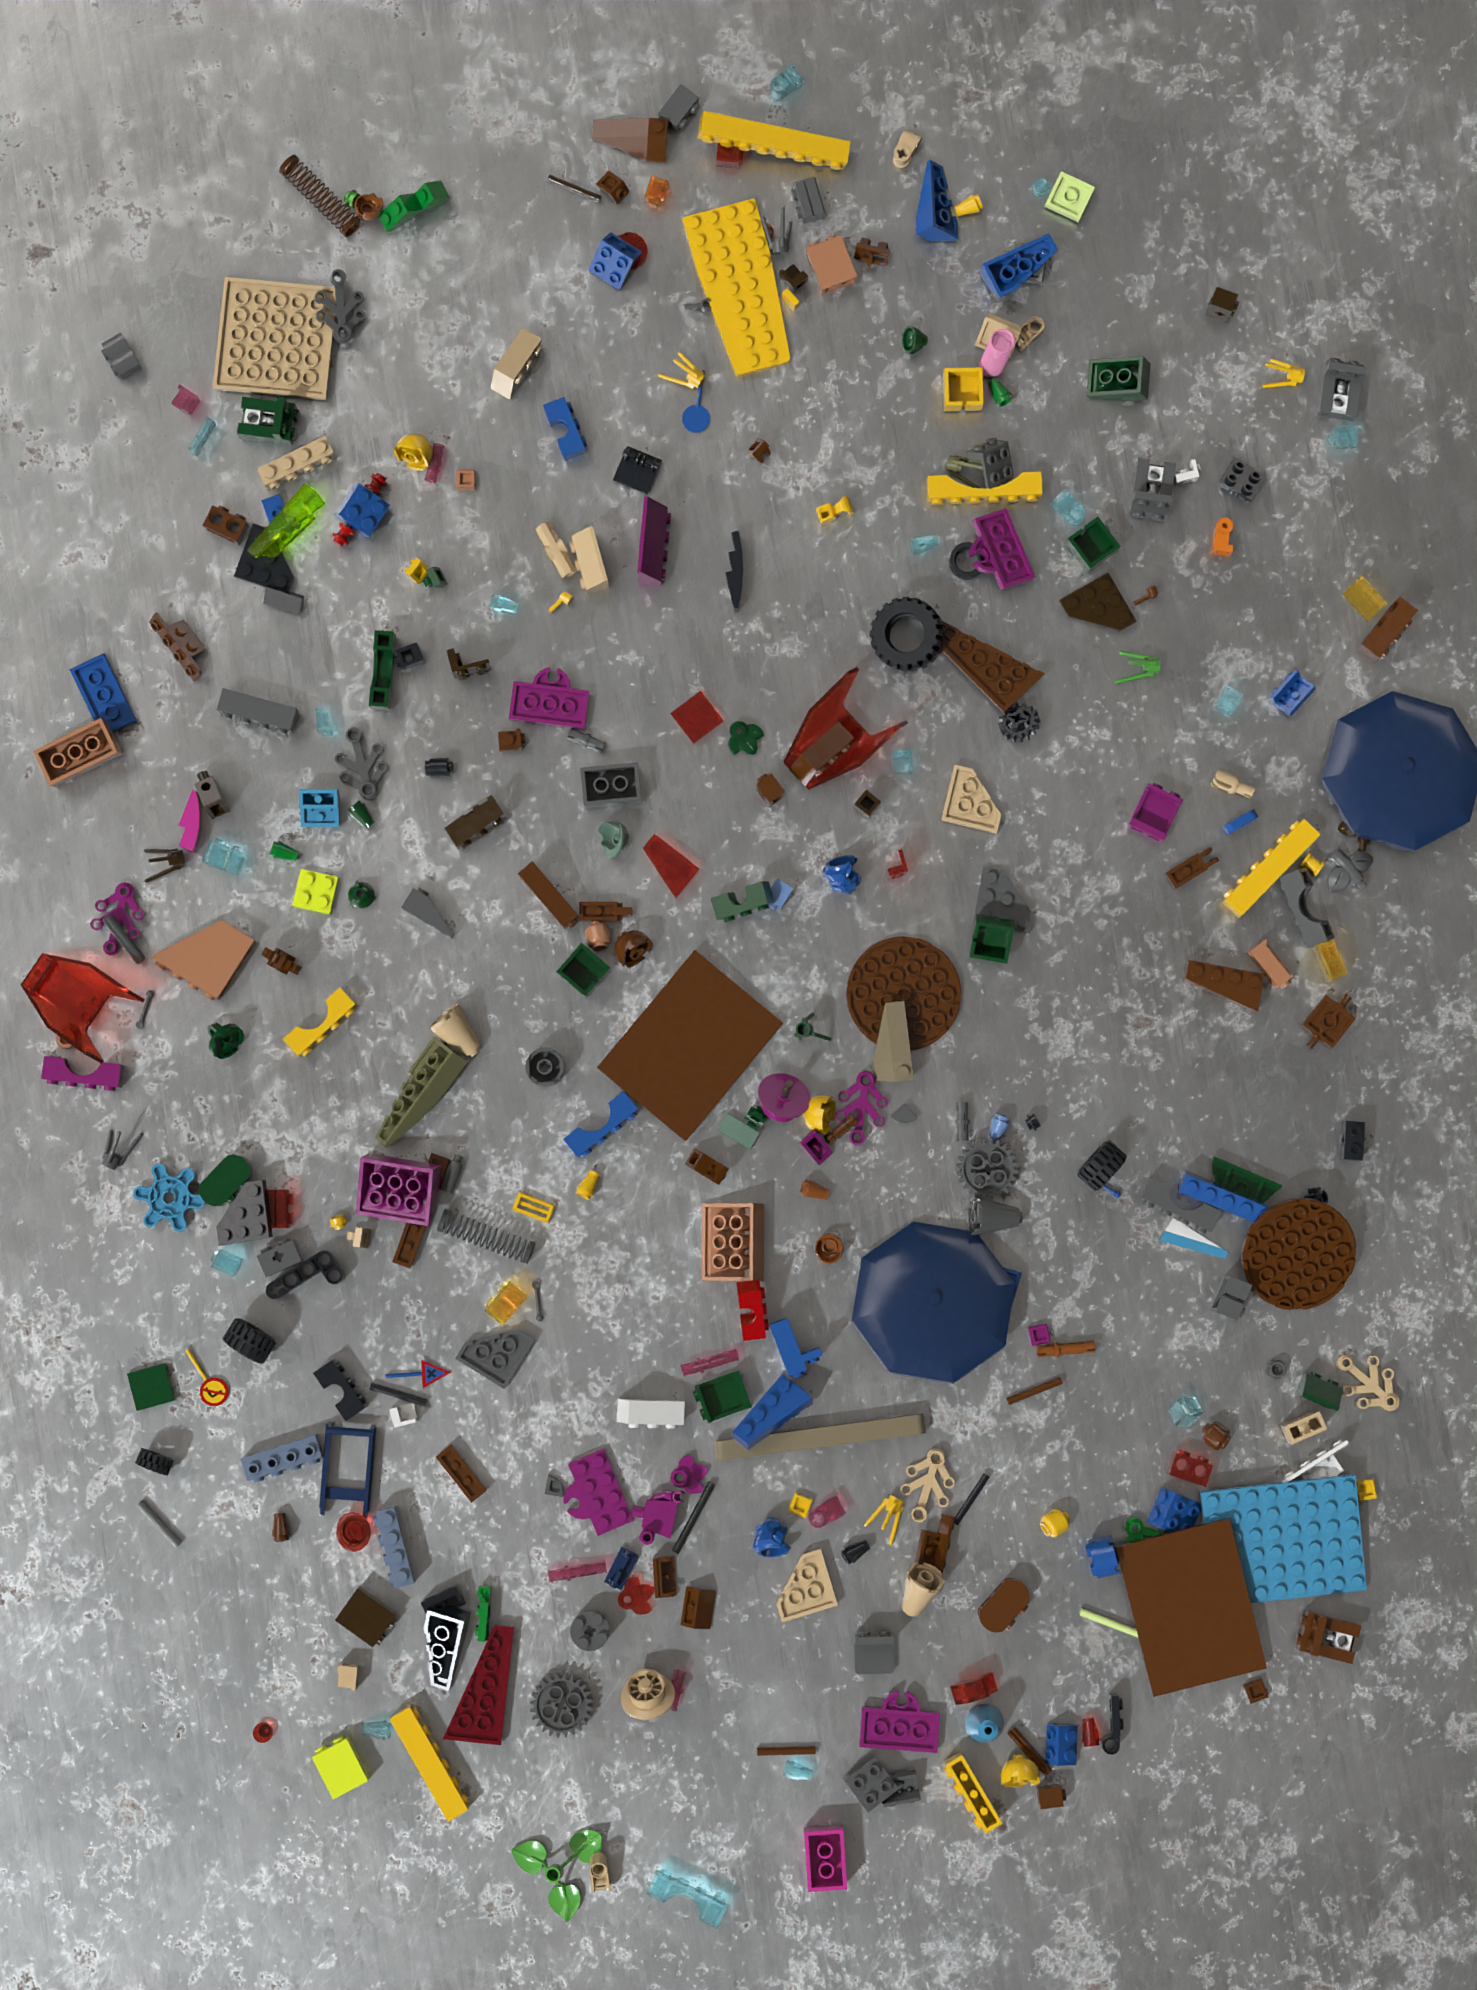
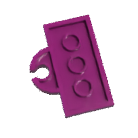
M1007 508L972 520L979 538L970 546L969 557H973L976 553H980L983 556V561L977 560L972 564L978 571L986 574L994 573L1000 590L1036 578Z
M545 668L535 676L533 684L513 682L509 720L585 729L590 692L572 689L567 674L559 668L556 671L558 674L557 681L550 682L547 677L551 673V668Z
M604 1448L568 1463L575 1482L565 1491L563 1503H568L571 1498L578 1499L580 1503L578 1508L567 1510L571 1516L582 1520L590 1518L597 1536L634 1521Z
M896 1690L886 1696L881 1708L862 1707L859 1747L937 1753L940 1712L920 1711L918 1700L909 1691L905 1692L907 1697L905 1705L901 1706L896 1703V1699L899 1696V1690Z

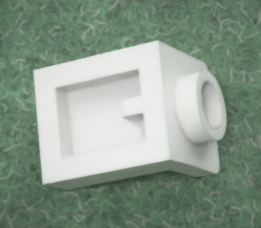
M1195 459L1189 462L1190 471L1184 469L1177 472L1174 477L1175 487L1198 480L1199 475H1201V468L1199 463L1196 464Z

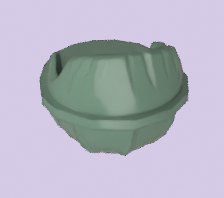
M619 821L603 822L600 824L598 832L602 837L601 846L604 847L606 856L615 858L628 844L629 834L627 828Z

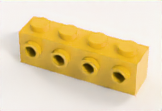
M961 1751L945 1760L946 1767L943 1769L948 1778L953 1777L956 1784L953 1786L958 1795L963 1794L966 1799L963 1803L968 1812L973 1811L976 1816L973 1820L978 1829L983 1828L984 1832L988 1833L1001 1825L1002 1822Z

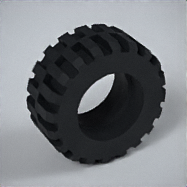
M915 597L892 599L891 603L888 604L886 602L882 605L883 609L876 612V618L871 622V646L874 648L875 654L891 668L903 672H914L919 668L924 669L929 662L933 663L936 660L935 656L942 651L941 645L945 641L943 637L945 629L936 611L929 604ZM904 617L918 619L925 630L924 639L920 646L910 652L897 650L890 640L892 627L898 620Z

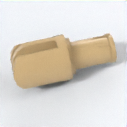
M1218 769L1211 782V786L1228 794L1238 793L1251 799L1255 787L1240 782L1239 777L1221 769Z

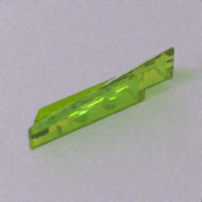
M303 484L247 549L248 553L256 558L259 556L274 558L280 554L316 519L312 513L325 504L318 492L307 484Z

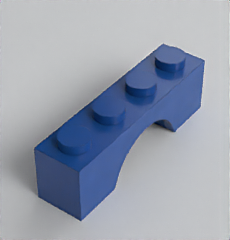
M624 1091L608 1103L610 1117L605 1126L596 1131H585L578 1127L563 1139L578 1158L580 1156L586 1157L592 1152L590 1149L595 1144L601 1145L607 1140L605 1137L610 1132L616 1133L622 1128V1122L625 1120L629 1122L637 1116V1107Z

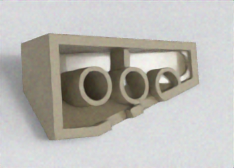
M904 1001L887 1002L884 1005L873 1059L876 1081L898 1082L914 1080Z

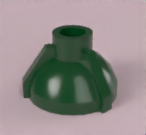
M907 326L904 332H902V346L906 353L913 355L923 346L927 345V335L916 327Z
M355 881V884L348 891V900L352 907L364 909L376 900L373 888L365 882ZM358 891H363L362 897H357Z

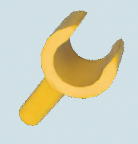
M562 592L557 602L548 610L552 613L562 602L568 605L573 596L568 592Z

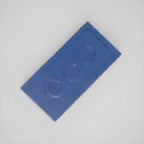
M105 653L69 669L94 721L100 718L107 719L113 733L137 722Z

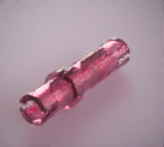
M734 1349L704 1359L697 1358V1361L680 1366L685 1377L698 1372L704 1373V1370L738 1361L739 1357L737 1350ZM724 1357H728V1358L723 1359V1360H720V1361H716V1362H713V1363L711 1362V1361L718 1360V1359H721V1358H724ZM708 1363V1364H706V1365H703V1366H700V1367H697V1368H693V1369H692V1367H695V1366H698V1365H701V1364Z
M603 1560L571 1567L566 1565L565 1568L547 1571L549 1583L560 1580L571 1581L572 1578L607 1573L606 1562Z

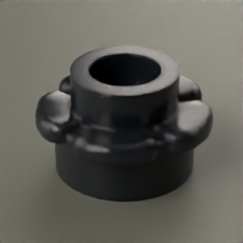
M1034 1113L1029 1116L1027 1114L1025 1122L1028 1128L1037 1131L1036 1129L1041 1127L1036 1116Z

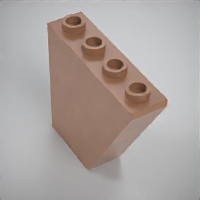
M221 920L154 954L152 958L156 960L155 965L163 970L166 967L172 970L171 975L179 980L182 978L188 980L187 985L193 989L198 990V988L204 990L203 995L209 999L214 1000V998L220 1000L257 942Z

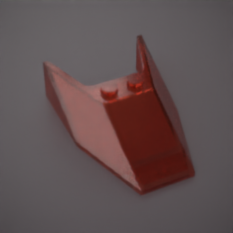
M858 667L849 670L809 709L783 761L790 769L798 757L838 721L854 737L850 743L852 747L845 754L841 752L838 755L839 758L832 765L829 763L826 766L827 769L820 776L816 775L806 785L808 790L862 766L908 724L907 721H903L877 734L870 735L844 707V700L859 672Z
M44 953L40 955L21 983V987L46 1027L80 1052L101 1064L104 1060L88 1036L87 1030L110 997L142 1003L145 1000L91 963Z

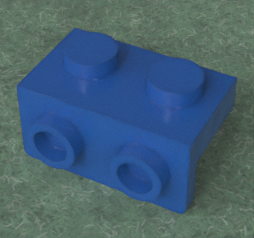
M1295 669L1286 676L1280 687L1274 689L1271 699L1274 706L1291 717L1316 688L1315 685L1301 677L1299 671Z
M1047 1724L1046 1763L1056 1766L1076 1765L1078 1725Z

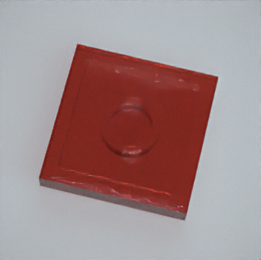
M701 691L670 713L693 744L724 722Z

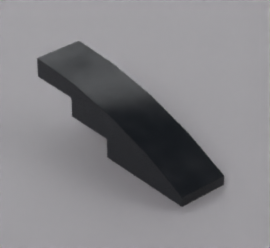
M739 531L731 532L735 551L728 552L732 571L725 574L734 613L739 610L743 583V555Z

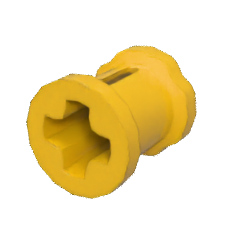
M1309 851L1301 861L1300 866L1306 867L1313 872V876H1316L1325 862H1320Z

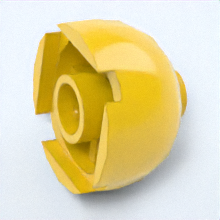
M407 434L398 441L394 449V455L400 462L404 460L409 463L406 465L407 467L423 471L432 460L433 449L424 435Z
M818 1095L811 1098L809 1108L802 1116L807 1127L812 1131L815 1130L817 1133L828 1134L832 1127L829 1126L830 1119L834 1121L836 1112L835 1100H831L834 1098L833 1096Z
M1014 1755L1013 1759L1008 1760L1001 1769V1785L1004 1784L1006 1787H1024L1028 1782H1030V1786L1039 1784V1769L1031 1759H1025V1755Z

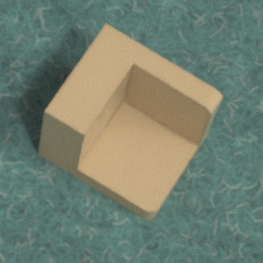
M340 1663L337 1669V1674H339L338 1687L351 1688L352 1691H356L359 1665Z

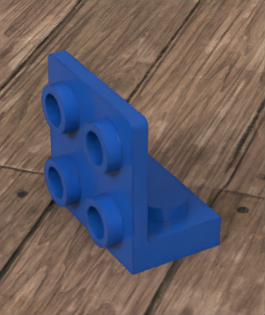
M610 232L601 240L588 270L619 290L622 288L631 266L640 258L642 251Z

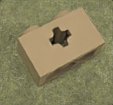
M1317 1410L1280 1425L1289 1444H1295L1327 1430L1322 1415Z

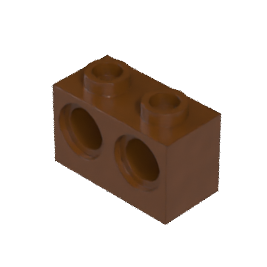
M212 505L202 525L204 529L234 544L240 545L249 527V524L245 521L246 518L237 513L235 516L228 513L229 510L219 505L217 508ZM222 516L223 519L220 523H214L215 517ZM239 524V530L232 532V525Z
M772 773L768 776L764 774L757 779L755 790L769 808L785 796V790Z

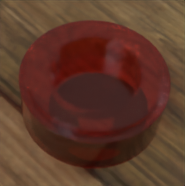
M266 1722L257 1724L253 1729V1737L260 1743L269 1741L273 1735L272 1726Z

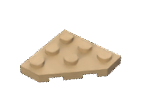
M954 764L941 821L997 834L1001 818L998 808L994 805L975 771L971 768Z
M821 1548L803 1553L776 1603L782 1623L838 1606Z

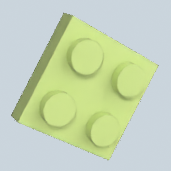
M1061 171L1044 207L1079 222L1095 187Z

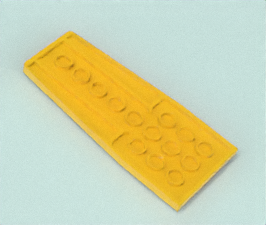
M755 198L682 217L698 277L706 298L711 300L709 301V306L711 307L735 375L740 377L788 364L790 362V353L772 260Z

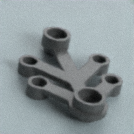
M336 269L330 275V281L335 288L336 305L327 298L323 291H318L314 296V300L316 303L323 304L337 317L338 324L323 309L317 312L316 319L318 322H324L333 330L334 339L344 344L351 340V330L358 322L364 320L365 312L360 309L356 310L353 318L347 324L345 316L356 304L362 302L364 295L360 291H355L351 299L344 306L342 285L346 281V274L343 270ZM335 276L340 278L339 282L335 281ZM317 295H322L323 300H319ZM359 295L361 299L356 300L354 296ZM320 313L325 315L324 319L319 317ZM357 313L362 315L361 319L357 318ZM339 332H344L345 337H341Z
M351 727L346 732V738L353 745L357 763L346 758L343 753L335 755V762L360 774L362 782L351 777V774L347 771L341 772L339 778L343 783H349L359 789V794L363 799L372 800L378 794L377 783L381 776L388 771V765L384 761L379 762L376 766L377 770L371 779H369L368 772L384 749L379 743L373 744L372 751L365 761L360 744L362 733L358 728ZM357 733L358 737L356 739H352L351 734ZM380 746L381 751L375 752L374 748ZM343 756L344 761L338 762L337 758ZM381 764L386 765L383 771L379 770ZM344 774L349 775V778L346 781L342 780V776ZM368 787L372 788V792L370 794H367L365 792L366 788Z

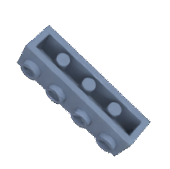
M315 1434L241 1458V1463L247 1481L253 1480V1483L265 1480L264 1476L268 1474L275 1477L283 1474L282 1470L287 1468L293 1471L302 1468L301 1464L306 1462L309 1465L320 1462L319 1458L323 1457V1451L318 1435Z
M397 1506L376 1511V1516H373L375 1527L380 1529L381 1535H378L380 1546H384L386 1554H383L385 1565H389L391 1573H388L390 1584H394L395 1588L414 1584L416 1580Z

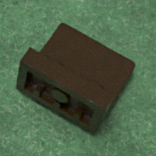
M454 648L446 650L455 679L465 680L470 678L469 675L476 673L477 675H484L488 673V670H491L489 659L463 665L460 654L455 653Z

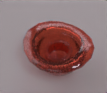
M350 1512L344 1514L339 1519L336 1535L341 1547L347 1551L356 1552L362 1550L368 1544L371 1528L364 1516L359 1513Z

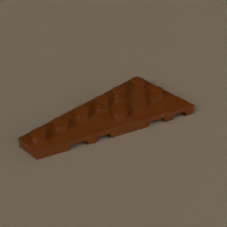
M942 621L945 629L943 633L945 641L941 645L942 652L1003 714L1045 675V673L1033 669L1030 665L1022 663L993 646L983 643L975 637L967 635Z

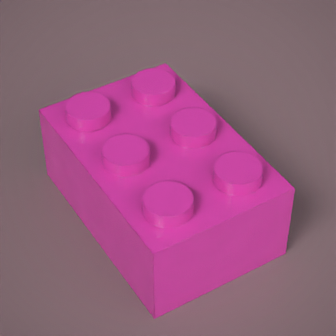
M843 1825L804 1828L808 1892L847 1890Z

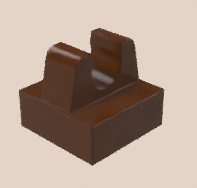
M757 438L745 453L756 461L763 463L764 460L761 458V454L764 452L770 456L771 451L765 440Z

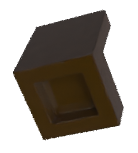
M794 264L785 271L783 269L779 271V277L792 293L808 282V275L804 271L800 272Z

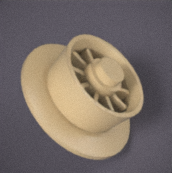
M642 1669L636 1671L628 1678L621 1692V1704L625 1712L633 1718L640 1720L655 1719L665 1714L671 1708L675 1699V1690L671 1681L659 1672L652 1669Z

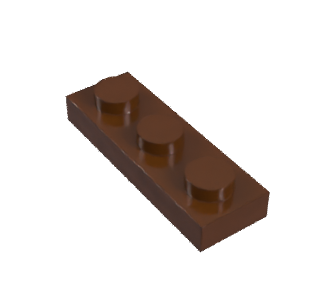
M452 1445L436 1456L437 1460L471 1503L487 1491Z

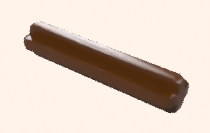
M1012 1727L1007 1732L1024 1754L1035 1762L1039 1771L1044 1776H1047L1052 1771V1768L1016 1727Z

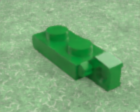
M479 1586L477 1596L480 1599V1605L477 1606L476 1615L479 1617V1625L476 1624L475 1636H478L477 1641L485 1642L489 1638L492 1602L491 1586Z

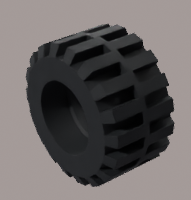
M1110 1140L1105 1141L1082 1165L1077 1176L1092 1190L1097 1191L1120 1169L1126 1161L1127 1155Z
M240 1318L233 1320L222 1338L229 1347L246 1358L264 1364L276 1345L275 1340L270 1335Z

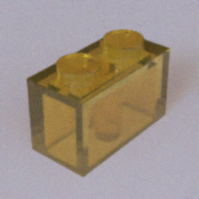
M1333 939L1311 947L1325 983L1347 975Z
M512 1281L504 1282L498 1288L500 1293L497 1297L494 1298L492 1296L485 1304L487 1307L485 1312L502 1326L528 1297Z

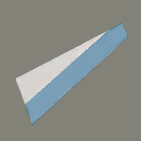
M1174 1218L1159 1240L1223 1259L1229 1253Z

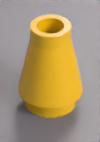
M972 194L954 206L957 216L960 217L980 212L979 210L983 209L978 194L974 196Z
M590 1170L576 1187V1194L586 1200L593 1197L600 1175Z

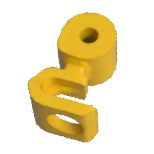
M848 496L842 497L834 506L831 503H827L816 508L820 524L836 520V515L842 514L841 512H847L850 516L854 515Z

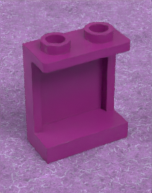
M1153 783L1146 786L1127 827L1162 843L1183 799L1180 798L1179 794L1173 791L1168 793L1162 790L1163 787L1161 785Z

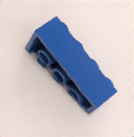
M782 1374L734 1429L733 1438L747 1450L751 1449L769 1436L771 1432L779 1429L785 1422L800 1414L799 1412L806 1407L813 1404V1397Z

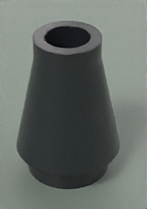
M864 1539L843 1547L840 1554L847 1565L854 1564L870 1550V1547Z

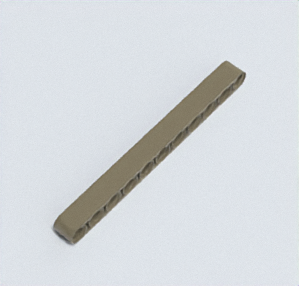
M922 1413L770 1433L769 1436L749 1450L734 1438L714 1441L716 1461L918 1435L926 1433Z

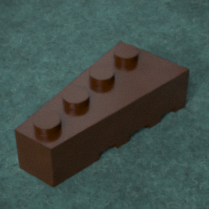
M1188 960L1185 963L1182 981L1232 1002V1004L1243 1007L1252 1013H1256L1259 1010L1265 974Z

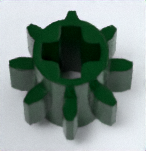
M758 1105L756 1109L751 1106L744 1119L748 1121L746 1125L755 1129L756 1126L761 1128L768 1116L764 1114L762 1107Z

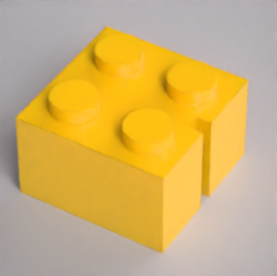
M982 367L944 368V411H961L962 407L965 408V411H982Z

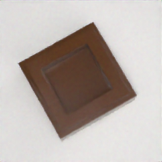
M1262 1678L1243 1684L1250 1704L1269 1697Z

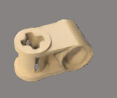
M904 129L894 150L893 163L897 168H905L909 165L922 140L921 136L907 129Z
M1038 316L1032 317L1021 326L1022 330L1016 342L1021 352L1042 335L1045 326L1042 318ZM1036 323L1041 328L1035 331L1031 328V325Z
M594 1853L590 1858L592 1893H595L596 1890H612L608 1861L603 1853Z

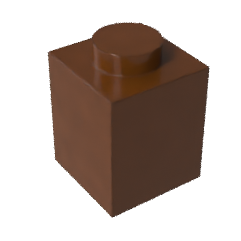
M1060 1784L1036 1786L1040 1809L1064 1807L1063 1801H1066L1065 1789L1061 1788Z

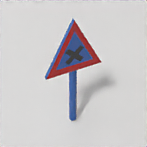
M421 1360L422 1372L386 1374L385 1377L422 1376V1386L424 1388L451 1372Z

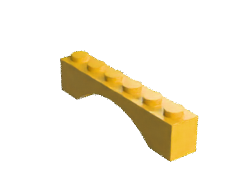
M1022 472L1012 481L991 489L965 486L947 475L927 476L926 480L927 503L932 502V505H942L943 502L961 504L962 501H970L972 504L981 503L982 500H989V503H998L1000 500L1018 502L1019 499H1027V501L1032 502L1037 501L1042 496L1041 472Z

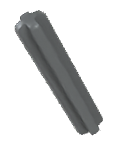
M111 914L105 917L103 923L132 960L136 964L141 963L145 956Z

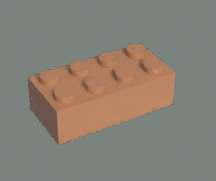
M104 718L89 723L33 751L49 786L53 787L63 784L123 754L107 719Z

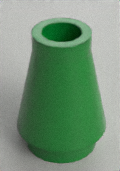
M997 377L991 379L988 385L995 403L1000 407L1010 403L1012 393Z
M274 841L269 856L274 857L273 859L296 862L299 851L281 841Z

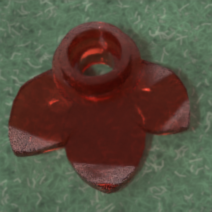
M637 1576L631 1577L626 1581L624 1591L618 1596L619 1606L626 1610L631 1609L635 1614L639 1615L651 1612L652 1608L647 1601L653 1595L654 1587L648 1584L640 1585ZM625 1596L631 1597L629 1603L624 1602Z

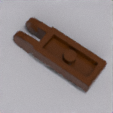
M1211 847L1200 854H1195L1165 873L1174 889L1208 870V867L1219 861L1218 857L1209 860L1206 864L1203 862L1202 857L1207 856L1213 851Z

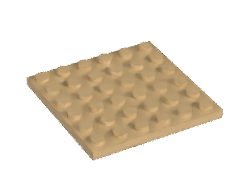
M224 277L213 390L327 400L333 330L324 322H318L316 314L319 310L323 309L327 311L328 316L333 321H335V315L323 304L316 303L314 296L318 291H323L327 298L336 305L335 288ZM317 295L319 300H323L322 295ZM320 313L319 317L324 319L325 315Z

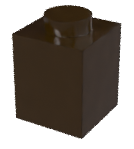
M865 790L853 807L868 819L878 808L881 801L868 790Z

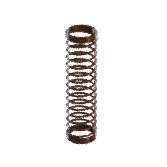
M289 156L281 164L279 173L288 179L293 187H297V191H301V194L305 195V198L311 204H314V207L318 208V211L322 212L323 216H327V220H331V224L335 225V228L339 229V232L344 237L352 235L361 224L360 217L355 216V213L349 214L351 209L345 210L346 204L341 205L342 200L337 201L338 196L332 197L334 192H329V187L324 189L325 183L320 184L321 179L316 180L317 176L312 175V171L307 172L308 166L303 167L304 162L299 163L300 159L298 156ZM302 164V166L300 167V169H299L296 173H294L293 175H291V174L293 173V171H294L299 165ZM306 168L305 172L296 179L300 172ZM308 173H310V175H309L302 183H300V182L302 181V179H303ZM315 176L313 181L305 187L308 181ZM317 181H319L318 184H317L311 191H309L310 188H311ZM302 184H304L303 187H302V189L299 190V189H298V186H301ZM323 185L321 190L313 196L316 190ZM308 188L306 194H303V190ZM326 189H328V190L326 191V193H325L319 200H317V199L319 198V196H320ZM313 192L310 198H307V195ZM329 194H331V196L328 198V200L325 201V202L322 204V202L324 201V199H325ZM316 197L315 201L311 202V199ZM334 198H336V199L334 200V202H333L329 207H327V205H328ZM321 200L319 206H316L315 203ZM340 202V204L330 213L332 208ZM344 206L343 210L338 215H336V213ZM330 208L327 215H324V211ZM346 211H348V213L339 221V219L341 218V216H342ZM334 213L332 218L328 219V216ZM353 214L351 219L344 224V222ZM338 217L336 223H333L332 220ZM343 221L340 227H337V224Z

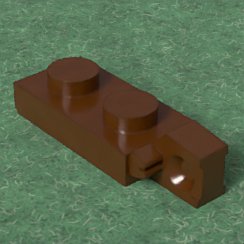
M579 902L580 922L622 921L623 916L633 915L632 907H623V903Z

